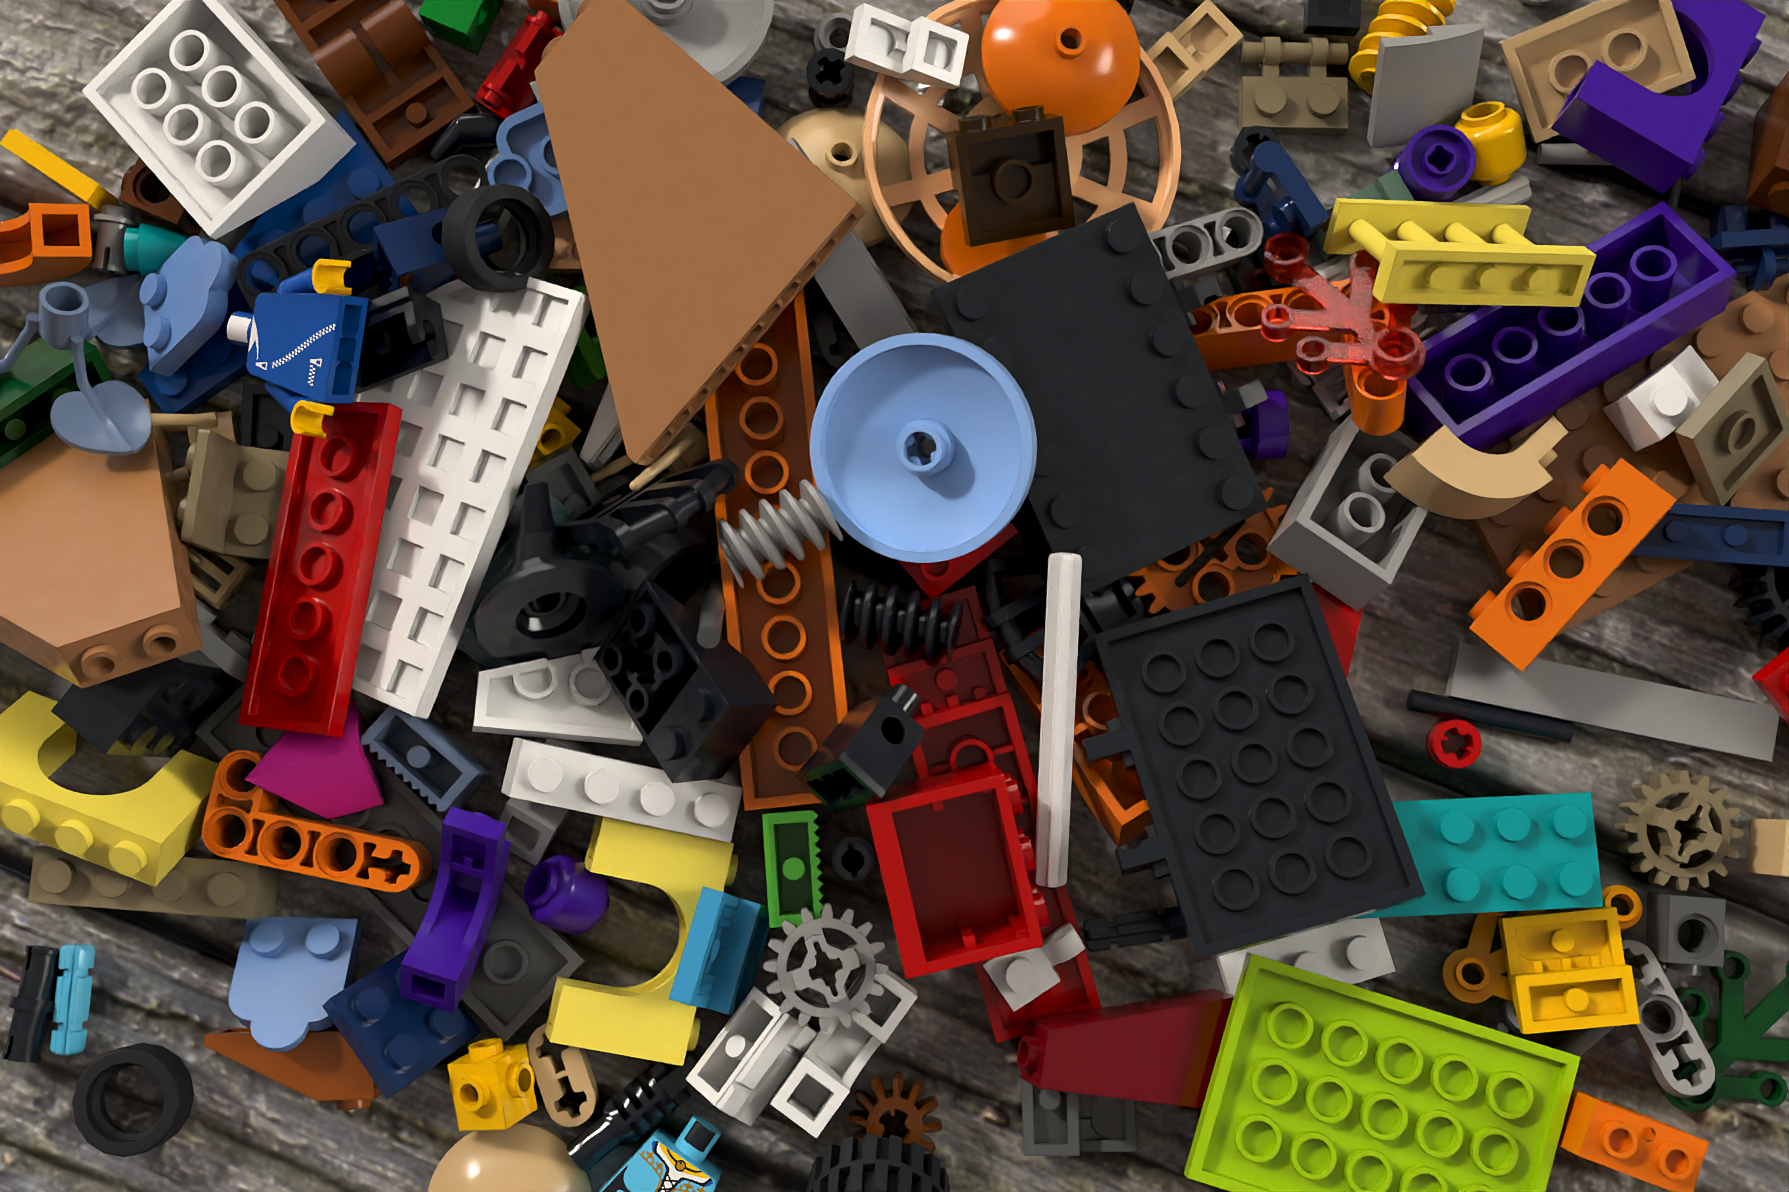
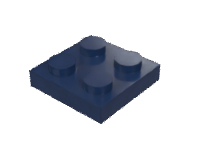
M408 949L340 991L322 1005L387 1100L481 1033L460 1002L455 1012L451 1013L400 997L401 963Z

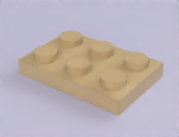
M1598 0L1499 42L1532 142L1535 144L1559 135L1558 132L1551 129V126L1570 91L1596 60L1658 94L1696 79L1671 0Z

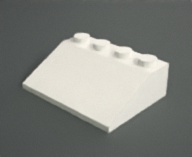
M172 0L82 90L86 97L203 230L215 240L320 181L357 144L224 0Z

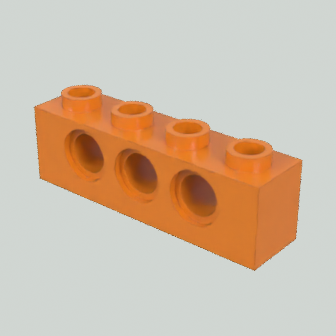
M1620 458L1611 469L1602 463L1580 488L1587 496L1572 512L1566 506L1562 507L1542 531L1549 536V539L1535 554L1526 548L1506 570L1505 574L1512 580L1498 596L1491 590H1488L1468 613V616L1475 620L1469 627V632L1520 674L1530 666L1671 510L1677 499L1623 458ZM1597 509H1609L1618 516L1620 529L1612 535H1598L1590 529L1587 522L1588 515ZM1563 550L1574 552L1582 561V571L1573 578L1558 577L1549 566V560L1555 553ZM1523 592L1535 593L1542 598L1545 604V612L1536 620H1521L1512 611L1511 603L1513 599Z

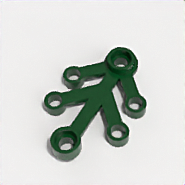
M1724 950V962L1731 957L1736 963V971L1730 977L1725 975L1723 967L1709 966L1711 975L1719 981L1718 1041L1708 1050L1715 1067V1080L1711 1088L1703 1094L1687 1098L1673 1096L1663 1089L1667 1100L1674 1107L1688 1113H1700L1714 1105L1718 1098L1750 1099L1770 1107L1778 1106L1786 1099L1788 1093L1787 1084L1776 1073L1757 1070L1751 1073L1749 1077L1720 1074L1736 1059L1789 1062V1039L1761 1037L1789 1010V960L1786 965V977L1745 1016L1744 983L1750 974L1748 959L1739 952ZM1687 986L1680 987L1675 990V993L1682 1006L1685 998L1691 994L1697 1000L1695 1011L1687 1015L1704 1044L1703 1019L1710 1012V999L1702 990ZM1679 1036V1045L1685 1044L1682 1037ZM1679 1057L1677 1058L1679 1066L1672 1070L1677 1081L1684 1079L1688 1074L1697 1072L1696 1065L1692 1061L1683 1063ZM1770 1079L1773 1084V1091L1768 1097L1764 1098L1761 1095L1760 1086L1764 1080Z

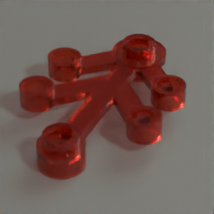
M1285 232L1276 234L1268 239L1264 246V267L1266 272L1279 283L1293 282L1324 310L1291 309L1284 304L1269 305L1262 310L1260 315L1262 336L1269 341L1281 342L1290 338L1294 331L1352 334L1361 342H1328L1320 336L1305 337L1296 346V366L1300 371L1314 375L1324 372L1330 364L1368 366L1372 373L1379 378L1389 381H1402L1417 375L1425 364V347L1418 335L1410 330L1412 316L1418 311L1419 304L1385 303V311L1390 315L1386 329L1380 327L1370 318L1373 301L1372 290L1380 262L1366 250H1359L1349 258L1348 278L1351 282L1350 299H1348L1309 265V245L1305 238L1296 233ZM1361 267H1369V268H1372V269L1362 270V269H1359V268H1361ZM1274 321H1282V322H1284V323H1282V324H1277V325L1271 324V322H1274ZM1309 353L1320 354V356L1317 357H1309L1306 355Z

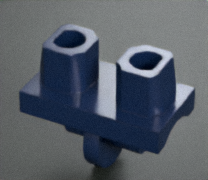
M1727 205L1718 208L1710 214V239L1706 243L1725 261L1745 260L1734 261L1731 263V267L1737 272L1736 277H1745L1746 284L1750 290H1769L1775 280V275L1789 273V260L1784 258L1789 257V217L1761 209L1762 229L1750 230L1747 206Z

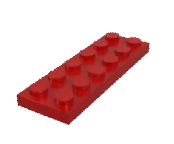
M353 401V404L319 402L320 404L334 407L333 415H324L322 419V430L324 433H327L325 439L293 433L239 714V725L343 738L403 409L390 403Z

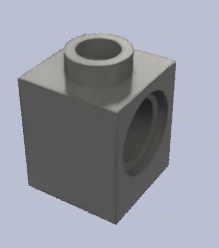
M1654 892L1647 893L1646 946L1649 947L1658 961L1666 962L1665 972L1701 976L1702 966H1724L1726 899ZM1687 921L1691 927L1692 937L1688 945L1682 948L1678 942L1677 934L1679 927Z

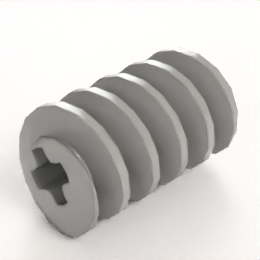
M806 479L801 480L799 483L801 498L799 500L795 499L786 489L779 491L780 509L778 510L767 500H760V519L758 520L752 517L744 508L739 510V529L737 530L723 518L718 520L719 538L717 540L741 589L744 588L743 570L745 569L759 581L765 578L763 561L766 559L778 570L785 569L784 551L787 549L798 560L805 559L804 541L809 540L820 551L826 549L824 533L826 530H830L840 541L844 540L821 491L817 490Z

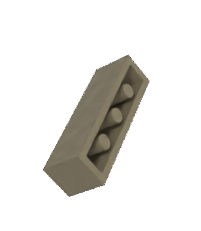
M35 845L28 902L254 920L275 915L280 869L217 855L186 853L158 885L153 887L48 845Z

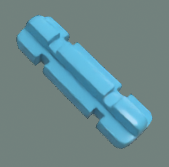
M71 943L63 945L60 949L58 968L63 969V975L57 976L53 1022L58 1023L57 1030L51 1031L50 1050L52 1053L75 1055L83 1052L85 1049L87 1029L82 1028L83 1021H88L93 976L87 974L89 968H94L95 948L92 945Z

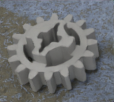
M825 903L822 917L814 918L808 907L802 908L801 919L803 923L796 926L793 922L785 919L781 926L788 935L786 940L771 938L768 946L773 951L779 953L778 959L765 961L763 970L777 973L778 979L770 983L766 989L768 994L783 992L786 998L779 1007V1011L782 1014L790 1011L793 1007L800 1010L798 1025L804 1027L809 1022L811 1016L819 1018L821 1032L828 1031L830 1019L833 1017H839L844 1027L848 1028L851 1026L850 1011L856 1008L866 1016L871 1013L869 1003L865 999L868 993L876 996H882L884 993V988L874 981L875 975L887 973L889 969L887 963L874 960V955L885 948L883 940L872 942L867 940L866 937L870 933L873 924L867 921L858 928L852 924L854 910L848 908L843 913L841 919L833 917L831 903ZM823 928L840 930L852 937L856 943L845 947L833 943L827 939ZM803 936L808 950L802 964L788 970L790 951L794 944ZM816 941L819 942L822 952H826L830 960L839 958L842 962V965L838 966L835 971V987L837 991L833 990L830 981L827 982L823 974L813 975L811 972V968L817 964L818 949ZM865 964L863 980L856 992L849 997L845 986L851 970ZM809 987L825 995L829 1005L812 1003L803 998L797 990L800 991Z

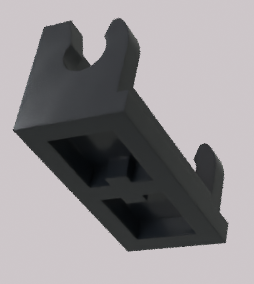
M409 286L402 287L368 301L355 393H362L449 359L440 303Z

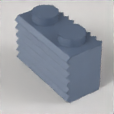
M390 705L361 737V745L370 746V752L378 753V760H386L387 767H394L395 774L403 775V782H411L412 789H420V797H428V804H437V811H449L451 806L461 809L491 775V772L429 717L428 719L415 717Z

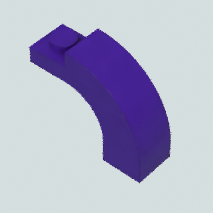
M451 806L442 823L440 864L434 891L421 926L401 963L400 997L447 1012H455L481 954L503 887L511 849V842L505 840L506 823L493 820L482 813H471Z

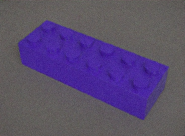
M1662 201L1585 246L1596 254V258L1579 307L1485 305L1404 352L1402 358L1407 375L1404 418L1423 440L1443 425H1446L1464 444L1485 453L1725 311L1737 272Z

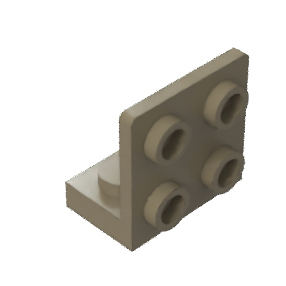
M199 429L196 443L194 442L190 445L186 457V470L188 475L191 476L187 498L182 499L177 511V527L181 532V541L218 555L269 561L290 452L240 446L213 430Z

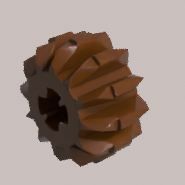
M894 1072L892 1077L893 1089L886 1090L883 1080L876 1075L871 1078L872 1089L876 1095L874 1098L865 1091H856L854 1100L866 1111L854 1110L848 1112V1124L864 1127L856 1131L852 1136L857 1139H863L865 1134H878L879 1138H889L890 1135L902 1137V1142L907 1144L916 1142L924 1147V1152L933 1153L935 1143L925 1133L941 1131L942 1120L932 1116H925L939 1106L936 1096H929L917 1101L924 1089V1082L922 1080L916 1079L908 1091L902 1090L903 1074L901 1072ZM894 1109L905 1112L904 1123L907 1128L904 1131L899 1132L898 1127H895V1133H889L884 1130L885 1118L883 1114L886 1111H890L891 1116H894Z

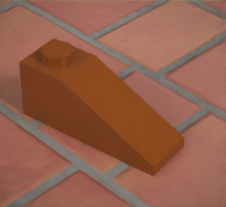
M335 1025L321 1031H308L300 1045L285 1052H273L263 1049L253 1038L251 1029L247 1027H224L204 1034L205 1047L316 1101L336 1100V1109L356 1110L368 1108L371 1106V1100L383 1094Z

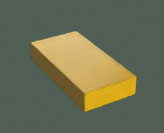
M9 129L1 140L0 145L100 213L102 205L118 206L117 198L105 188L17 129L14 131Z

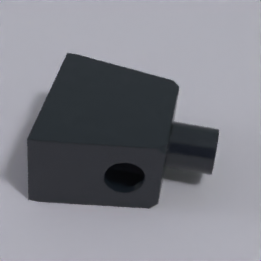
M895 684L887 695H879L854 707L846 714L794 777L834 814L881 799L924 737L923 728L912 718L922 704L921 699L911 688L903 684Z

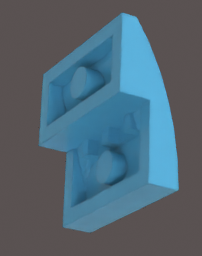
M703 886L669 999L686 1005L733 1015L751 991L770 929L768 907Z

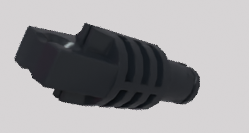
M687 1051L683 1066L666 1065L663 1062L656 1061L609 1099L603 1108L604 1115L567 1145V1151L578 1167L584 1172H588L622 1142L625 1141L629 1144L632 1141L637 1142L689 1099L691 1094L686 1087L690 1083L686 1078L700 1060L699 1056L694 1051Z

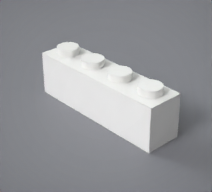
M514 737L501 792L509 797L731 843L742 795V787L714 780L672 783L663 769Z

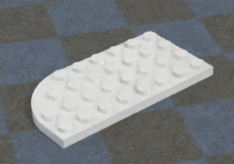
M532 277L528 279L527 288L515 292L502 293L475 290L459 279L446 283L425 296L441 305L449 359L362 393L354 394V402L390 403L403 409L352 689L412 716L428 719L591 309L589 297L581 292ZM255 632L250 642L251 644L254 642Z

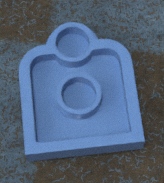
M539 102L510 115L499 126L496 142L500 155L494 158L487 168L488 185L504 183L523 187L540 200L550 215L551 221H555L568 216L569 213L542 102Z
M191 236L155 273L148 274L144 279L139 297L144 305L145 330L143 341L148 349L149 371L166 377L172 376L222 325L228 308V291L235 282L236 267L238 265L237 257L228 253L225 245L199 236Z
M270 916L254 920L247 919L230 986L228 1003L237 1020L243 1026L251 1029V1034L260 1047L273 1052L289 1051L302 1043L308 1031H321L334 1025L322 1005L352 984L363 930L358 919Z

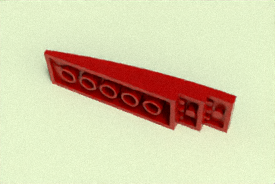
M971 585L940 594L944 614H949L957 601L963 602V618L960 633L949 663H947L945 654L937 667L927 666L925 649L916 661H908L904 657L903 644L895 655H885L882 650V638L878 643L891 688L895 684H903L911 688L922 702L920 708L912 717L924 731V737L911 754L917 777L922 779L994 762L1004 774L1010 773L1011 779H1015L1017 782L1023 814L1014 815L1017 829L1022 828L1024 835L1029 836L1035 857L1038 787L1011 694L1006 687L993 639L990 637L989 631L982 621L984 614L976 587ZM931 599L921 600V607L927 609ZM1034 871L1027 872L1029 883H1034ZM1035 883L1038 893L1041 892L1043 895L1050 923L1049 927L1040 929L1042 939H1045L1068 922L1072 924L1081 938L1066 883L1056 888L1040 886ZM1085 949L1068 961L1054 965L1053 968L1058 973L1061 981L1015 1012L983 967L982 961L973 963L996 1043L1026 1035L1028 1023L1031 1020L1102 1008Z

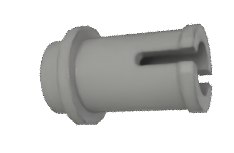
M102 205L101 213L94 214V221L98 222L99 226L91 269L111 274V271H113L115 275L127 276L128 270L124 261V235L127 228H139L140 224L134 221L135 211L114 205Z

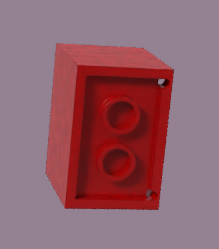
M994 762L890 786L881 799L865 804L906 979L1044 946L1040 929L1049 927L1050 923L1042 893H1038L1035 882L1029 883L1027 872L1037 870L1029 836L1024 835L1022 828L1017 829L1014 815L1023 814V806L1017 782L1015 779H1011L1010 773L1004 774Z

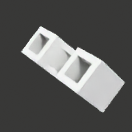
M865 968L847 991L849 997L859 988L864 977ZM889 969L887 973L874 976V981L884 988V993L882 996L869 993L865 999L869 1003L871 1013L866 1016L856 1008L850 1011L851 1026L848 1028L844 1027L839 1017L831 1018L828 1031L821 1032V1029L818 1031V1035L801 1055L799 1061L772 1097L770 1104L815 1138L819 1136L849 1094L853 1082L881 1043L887 1041L918 997L915 988Z

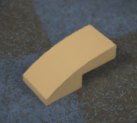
M1205 0L1172 33L1167 31L1146 54L1157 67L1171 95L1172 102H1174L1244 40V35L1210 0Z

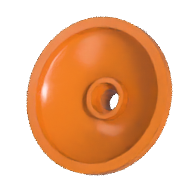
M1000 0L992 11L982 35L980 48L982 73L992 97L1000 108L1012 118V109L1044 105L1045 114L1051 113L1063 116L1065 137L1091 132L1114 118L1130 98L1140 71L1141 58L1138 37L1131 19L1117 0ZM1061 37H1072L1077 43V48L1071 50L1064 47L1061 43Z

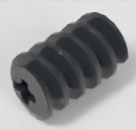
M872 578L863 592L857 591V581L854 579L843 605L839 624V637L842 643L852 644L860 634L861 645L863 649L873 650L882 638V650L885 655L889 656L895 655L903 644L904 657L911 662L916 661L925 649L927 666L937 667L945 654L947 663L952 658L963 618V602L957 601L949 614H944L941 596L936 595L927 609L921 607L919 590H914L908 600L903 603L900 602L899 585L892 584L886 595L880 597L878 596L877 579Z

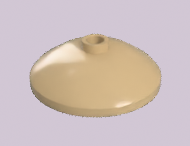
M824 107L803 112L787 120L776 132L787 141L794 138L807 154L810 161L857 201L867 212L854 227L866 248L873 246L890 237L872 202L864 173L862 134L865 112L842 107ZM880 120L877 149L878 171L882 187L911 180L908 146L896 131ZM834 156H843L849 160L838 161ZM914 202L892 208L900 226L908 218Z
M518 1121L508 1129L474 1130L463 1137L442 1158L434 1171L428 1188V1192L594 1191L589 1173L581 1170L567 1151L569 1143L548 1128L524 1121Z

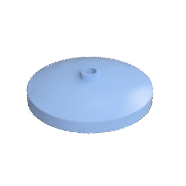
M911 333L892 336L875 342L852 356L836 372L823 391L813 417L810 435V457L818 490L824 496L835 520L850 536L865 547L892 559L905 562L932 563L950 560L981 547L992 540L1011 522L1021 508L1033 480L1037 458V437L1034 419L1023 391L1008 370L992 355L968 341L953 336L936 333ZM925 437L927 440L934 439L936 444V451L932 452L931 456L927 455L922 447Z

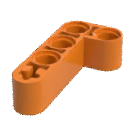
M236 750L227 754L219 762L202 825L204 844L212 853L220 857L385 892L411 890L421 886L429 878L433 860L429 850L420 842L276 811L279 796L258 786L248 790L242 783L241 772L250 761L257 765L267 752ZM236 816L240 817L246 827L244 840L238 846L230 840L228 835V826ZM290 827L294 828L301 838V848L294 857L288 856L282 847L283 835ZM343 839L350 840L357 851L354 865L349 869L343 868L336 858V849ZM401 856L403 862L411 864L409 874L400 875V870L395 867L375 866L378 858L386 859Z

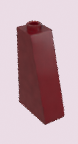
M1207 989L1031 1020L1028 1023L1027 1035L1021 1038L1018 1046L1017 1063L1021 1070L1020 1078L1039 1089L1202 1109L1234 995L1221 990Z

